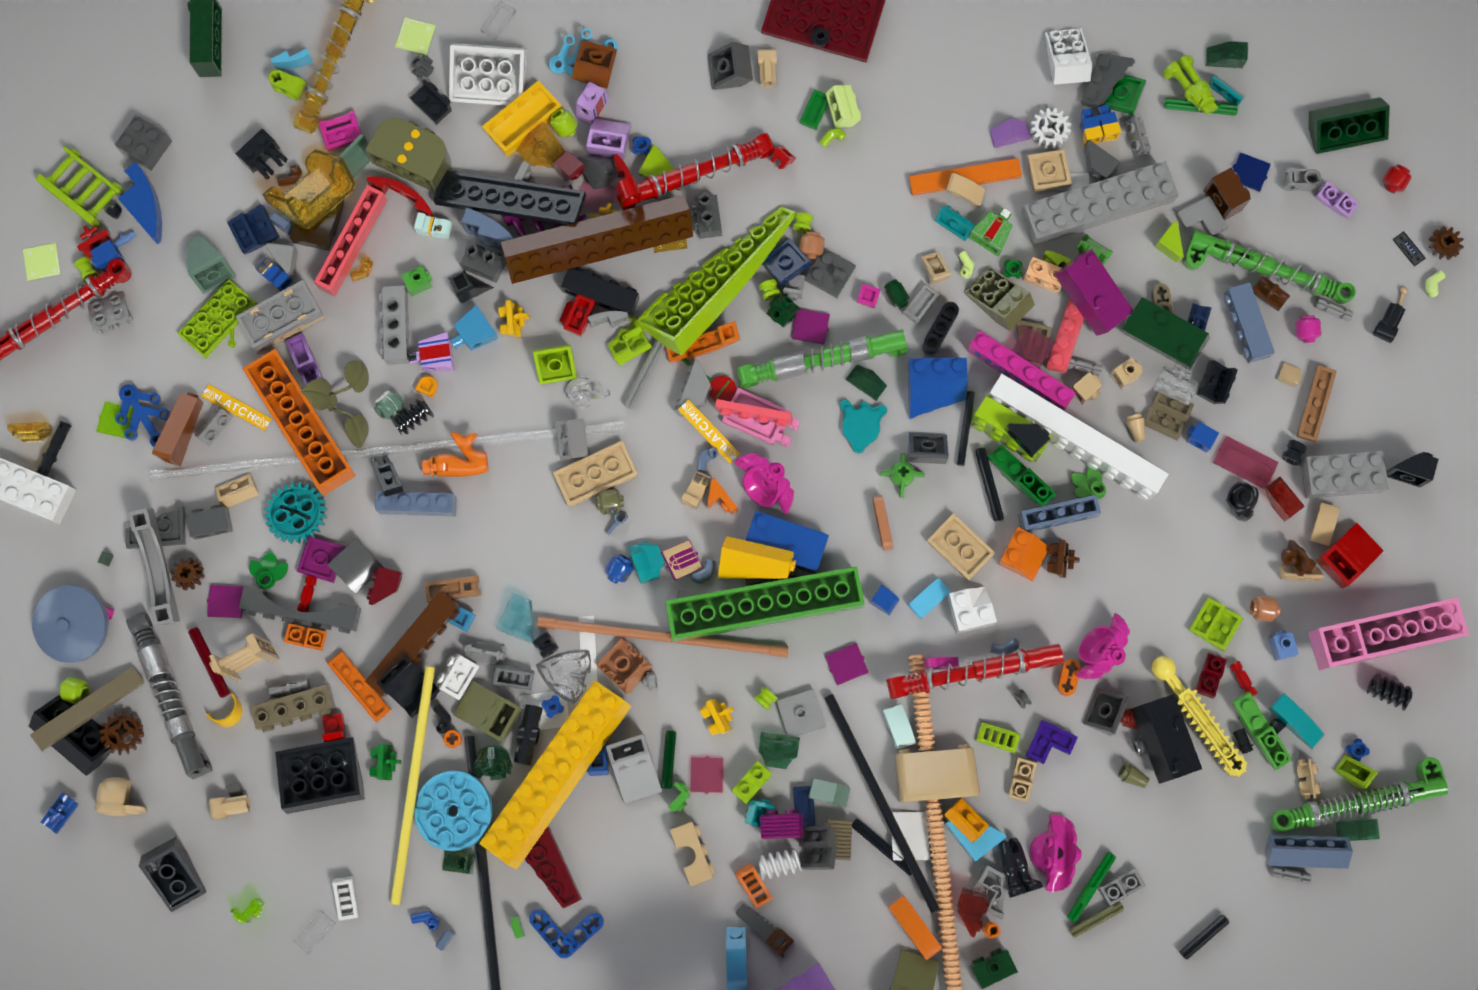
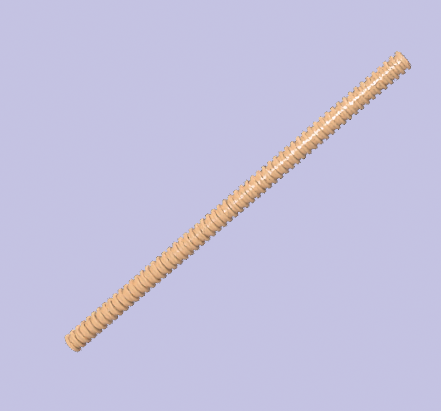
M919 654L908 657V660H910L909 666H911L909 672L917 676V673L925 669V655ZM920 690L919 693L914 691V694H912L915 698L913 699V703H915L913 707L916 709L914 714L917 716L915 718V721H917L915 725L918 727L916 733L919 734L917 736V739H919L918 745H920L918 751L929 752L936 750V747L933 745L935 744V741H933L935 736L932 734L934 729L931 727L933 725V722H931L932 716H930L932 711L929 710L931 704H929L930 698H928V695L930 693L926 694ZM940 799L924 800L926 801L925 807H927L925 813H928L926 819L929 822L927 823V826H929L927 831L930 832L928 838L931 840L929 841V844H931L929 849L932 851L930 857L933 858L931 860V863H933L932 869H934L932 875L935 876L933 882L936 884L934 885V888H936L934 893L937 895L935 899L940 907L937 911V914H939L937 919L940 920L938 926L941 928L939 930V933H941L939 937L942 939L940 945L943 946L941 952H943L942 958H944L942 964L945 965L943 971L946 972L944 974V977H946L945 984H947L945 990H962L963 985H961V982L963 981L960 979L962 973L959 972L961 966H959L960 960H958L960 955L957 953L959 947L956 946L958 941H956L957 934H955L957 928H954L956 922L953 920L955 918L953 912L955 911L952 909L954 903L951 902L953 896H951L952 890H950V887L952 885L949 884L951 878L948 876L950 874V871H948L949 865H947L949 859L946 858L948 852L945 850L947 849V846H945L947 841L944 840L946 834L943 832L945 830V827H943L944 821H942L944 815H941V812H943V809H941L942 802H940Z

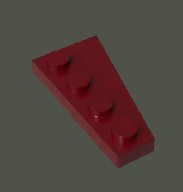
M547 827L524 860L530 864L539 879L548 887L547 889L564 909L582 900V897L550 827Z

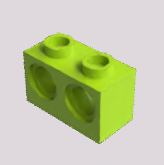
M757 761L732 789V793L747 805L772 776V773Z

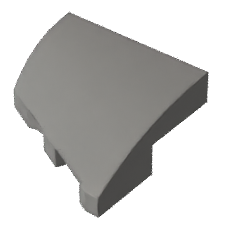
M984 864L966 900L1003 919L1005 875Z

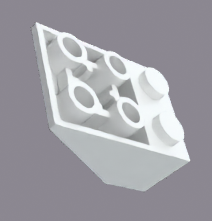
M1082 29L1045 32L1053 84L1090 81L1092 61Z

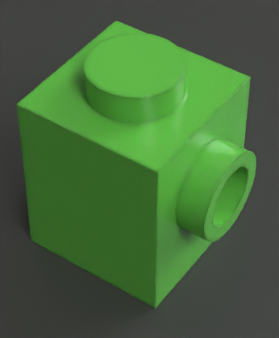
M422 266L402 274V278L411 296L432 288L430 283L433 280L429 270L425 271Z

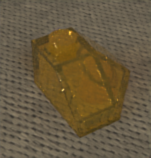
M545 122L532 130L516 150L525 162L530 163V166H546V168L553 169L554 167L551 163L565 152Z

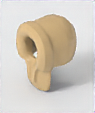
M111 777L102 781L98 787L95 811L99 814L110 816L140 815L147 812V809L145 807L129 805L131 797L130 780Z

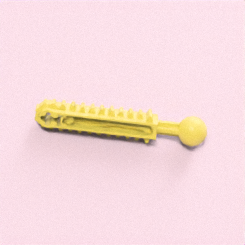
M1166 656L1156 658L1151 666L1153 675L1161 681H1166L1176 694L1177 703L1181 707L1180 711L1186 713L1184 718L1191 720L1189 725L1194 724V732H1200L1198 737L1205 739L1203 744L1209 745L1208 751L1213 750V758H1219L1217 763L1223 764L1222 770H1225L1228 776L1240 777L1241 774L1246 772V764H1248L1244 756L1237 754L1239 749L1233 748L1234 742L1229 743L1228 739L1230 737L1223 735L1225 730L1218 728L1220 723L1214 722L1215 716L1210 717L1209 713L1211 711L1204 709L1206 704L1199 702L1201 697L1195 696L1197 690L1191 691L1190 688L1186 689L1175 675L1176 665L1174 661ZM1233 762H1237L1236 769L1232 768Z

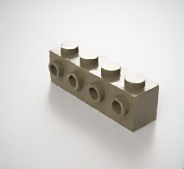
M329 685L319 686L250 706L255 728L260 731L262 730L263 733L274 730V727L278 725L282 727L293 725L295 720L300 719L301 722L310 720L312 715H328L331 713V710L336 709Z

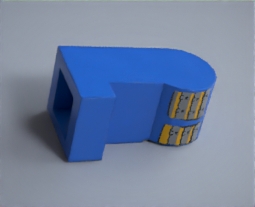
M264 258L255 268L280 292L287 289L293 282L287 273L275 266L267 258Z

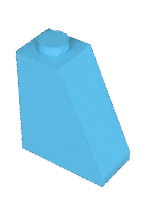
M947 817V822L944 823L973 862L979 860L1006 838L1004 833L989 826L972 843Z

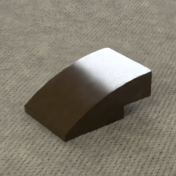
M308 192L299 209L290 235L292 243L329 251L333 235L335 236L345 201Z

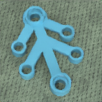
M585 28L582 30L581 39L574 54L567 58V53L570 46L574 45L575 38L572 35L564 37V45L559 55L552 57L549 62V67L553 73L562 74L566 72L573 75L574 68L569 65L576 61L581 40L588 41L591 39L592 31ZM585 31L590 33L588 38L583 36ZM569 37L573 40L571 44L566 42V39ZM609 38L604 41L603 46L613 43V48L617 49L618 45L614 39ZM557 61H560L562 63V66L560 68H557L555 66V63Z

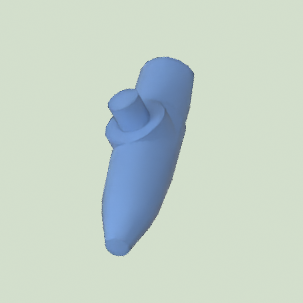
M134 231L126 235L120 233L119 239L113 243L120 247L136 237Z

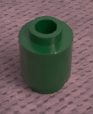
M897 279L888 282L884 286L886 289L885 293L893 307L902 308L909 303L910 297L902 283L898 282Z

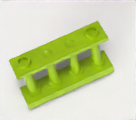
M64 146L62 149L69 156L50 177L47 176L45 178L39 174L35 180L88 224L98 228L101 224L96 220L97 214L115 194L121 196L123 188L115 181L110 183L80 158L82 155L75 149L69 150ZM74 161L83 166L64 188L58 189L55 186L59 177ZM88 172L93 174L96 178L77 199L72 200L69 198L71 190ZM102 182L110 188L91 210L86 211L83 209L84 202Z

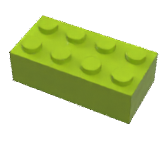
M986 395L972 418L971 424H973V428L979 432L984 431L988 433L992 440L996 442L1001 441L1006 444L1005 447L1010 451H1017L1022 454L1025 460L1036 463L1047 444L1031 458L1004 431L1009 423H1033Z

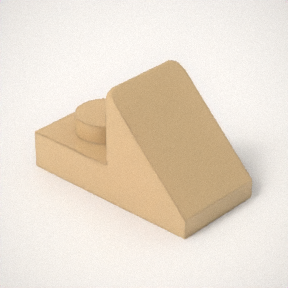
M939 251L921 257L922 263L928 272L930 285L949 279L951 272Z

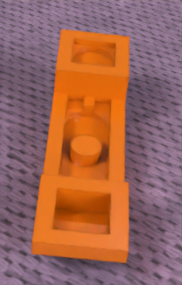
M736 321L702 334L683 355L677 354L666 347L669 362L673 363L699 357L741 340Z

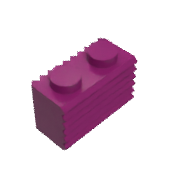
M777 810L766 811V815H760L761 839L804 838L803 814L797 813V810H785V814H778Z

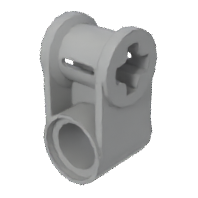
M1286 168L1284 169L1285 184L1283 189L1287 191H1313L1321 181V174L1315 169ZM1307 178L1314 179L1315 183L1309 182Z

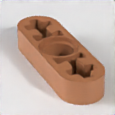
M873 496V507L883 551L893 549V542L883 496Z

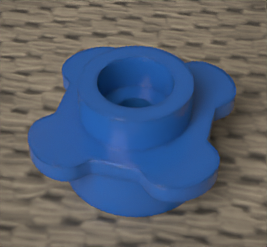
M635 137L633 139V154L641 153L648 155L651 139L648 137Z
M553 695L549 700H544L541 704L545 708L548 718H553L554 715L564 711V706L559 702L560 698L557 695Z
M1359 738L1355 739L1353 744L1346 746V752L1350 753L1353 759L1358 762L1361 761L1362 757L1370 753L1369 748Z

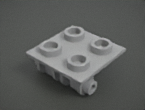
M124 291L88 304L93 332H100L102 334L109 331L110 328L113 330V324L119 328V323L122 326L130 324V321L133 320L131 314L128 313Z

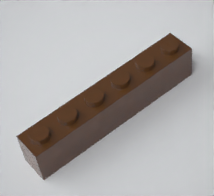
M440 591L364 682L382 697L387 696L376 682L405 655L417 665L422 659L421 654L425 650L428 651L434 645L436 636H441L448 628L446 624L450 620L453 621L459 615L461 606L445 592Z

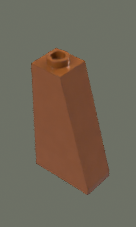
M189 392L187 395L180 393L152 451V454L163 462L181 467L203 406V402L198 398V395Z

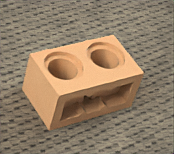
M1032 257L1023 280L1059 293L1062 285L1055 276V273L1062 268Z

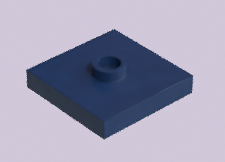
M790 238L774 248L762 263L781 286L812 265L811 261Z

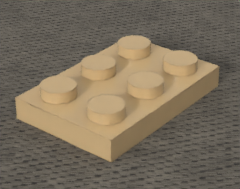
M954 513L926 541L967 581L995 554Z

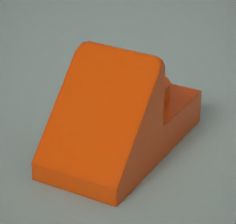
M714 477L711 480L707 507L709 509L721 501L719 505L724 512L727 513L729 511L733 515L738 511V507Z

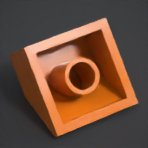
M1017 527L998 565L1033 582L1049 550V546L1037 536Z

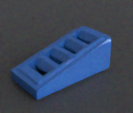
M607 742L602 748L603 752H599L596 756L603 757V760H594L588 768L589 776L609 775ZM603 765V767H593V766Z

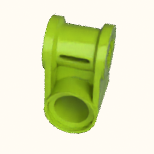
M273 70L268 76L274 91L294 100H299L307 84L303 79L281 70Z

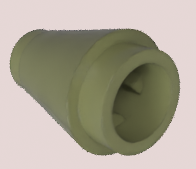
M1125 763L1119 770L1118 777L1123 782L1145 788L1149 782V777L1132 764L1128 765Z

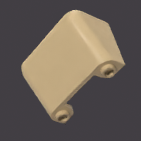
M969 744L957 745L958 749L917 753H911L910 749L899 750V754H894L899 802L980 796L974 749L969 748Z

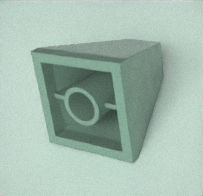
M202 236L194 237L188 242V274L203 294L224 284L228 279L232 280L237 277L224 257Z

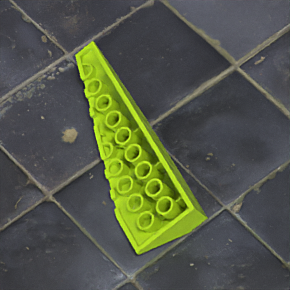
M781 206L765 218L762 225L754 226L750 229V233L743 239L739 237L734 241L735 244L729 249L726 247L702 265V269L688 275L689 278L683 283L678 282L668 294L664 292L635 321L636 324L669 350L683 355L752 278L778 243L796 213Z

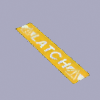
M209 384L201 395L206 400L263 431L266 430L272 420L267 415Z
M687 400L678 409L713 447L717 448L718 452L728 463H731L740 454L690 400Z

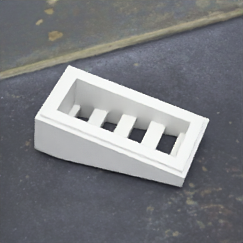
M346 876L333 879L332 885L338 920L358 918L354 877ZM349 884V887L339 888V885ZM350 892V895L340 896V893ZM351 900V902H352V903L342 904V905H341V902H342V901ZM353 908L351 912L342 913V909Z

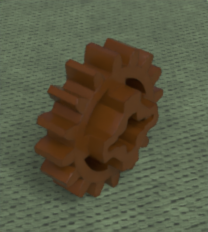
M122 712L121 716L114 713L113 719L108 716V723H102V728L104 729L99 731L100 735L103 736L100 738V741L105 743V749L111 747L110 751L112 754L116 750L119 755L122 754V751L130 754L129 749L137 750L136 743L142 744L140 737H144V732L141 731L143 730V724H139V718L133 720L132 713L128 717H126L125 712ZM127 723L131 724L134 729L130 728ZM123 727L125 733L123 734L122 739L120 740L119 734L121 733ZM110 739H114L117 744L113 743Z

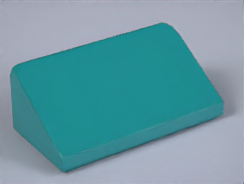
M1214 75L1211 78L1209 86L1230 103L1239 105L1245 98V96L1218 76Z

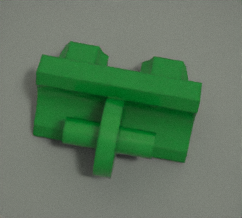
M378 744V746L370 749L371 758L378 759L377 766H371L369 775L377 778V780H392V772H395L396 764H401L402 760H396V752H393V745Z

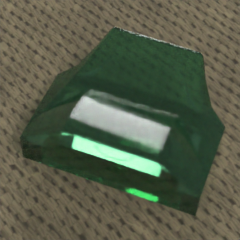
M761 732L758 752L762 755L765 766L787 769L791 761L797 758L800 737Z

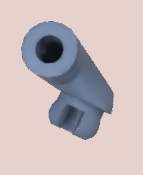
M706 559L704 569L692 573V581L703 583L712 577L715 561Z

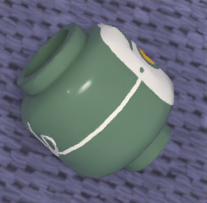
M386 391L376 399L374 410L382 419H391V416L395 417L397 412H401L403 409V399L396 392Z

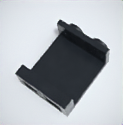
M405 655L376 683L411 718L419 713L424 673ZM434 682L430 701L440 692V689Z

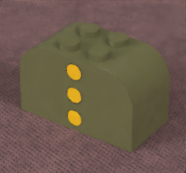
M400 118L384 120L377 127L365 149L372 164L435 193L446 171L451 169V158L443 140L435 135L434 131L428 128L424 130L410 120L408 122Z

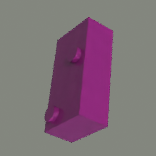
M1092 249L1080 253L1055 273V276L1096 336L1109 332L1134 311Z

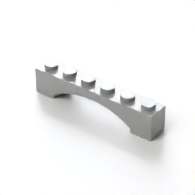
M145 508L129 512L131 529L140 547L148 577L151 596L150 609L154 626L179 622L180 618L154 509Z

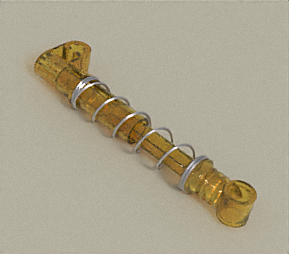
M344 0V3L339 6L338 11L340 13L337 21L333 22L335 26L330 38H327L328 43L325 48L327 54H320L325 59L321 69L314 70L318 74L314 86H307L309 89H306L307 91L305 92V106H302L303 110L297 113L294 120V128L310 134L315 133L319 124L317 116L320 115V112L318 111L322 110L320 107L327 104L329 99L325 92L326 90L333 89V85L330 82L333 74L340 72L337 66L338 59L346 57L345 50L348 42L352 41L351 34L354 27L359 24L358 20L362 16L361 9L364 2L372 4L374 0Z

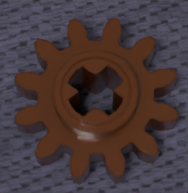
M1445 226L1440 230L1436 229L1433 232V236L1428 239L1433 242L1428 248L1435 249L1432 255L1440 254V260L1444 256H1446L1447 260H1450L1452 256L1456 257L1459 255V251L1464 248L1463 245L1459 244L1464 238L1457 237L1460 231L1453 233V227L1446 230Z

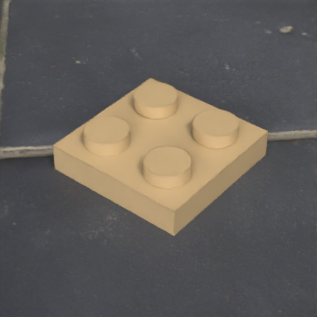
M1065 149L1027 156L1034 192L1071 187L1072 182Z

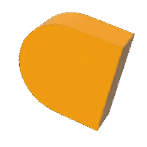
M424 376L419 380L415 390L433 399L438 389V383L432 376Z

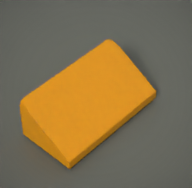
M962 798L944 814L972 843L989 827Z

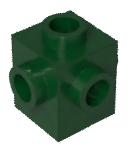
M783 294L779 298L774 297L768 305L770 309L766 314L784 328L793 321L801 308L791 298Z

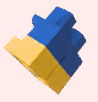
M1108 105L1098 107L1099 115L1093 116L1091 109L1082 110L1079 127L1082 130L1084 146L1087 145L1089 140L1097 144L1101 141L1106 142L1119 138L1121 129L1115 112H1111Z

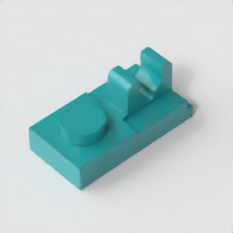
M942 206L934 221L966 241L975 224L959 215L958 211L954 212L951 210V206Z

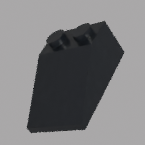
M177 837L141 856L139 868L170 912L206 893V889L190 857Z

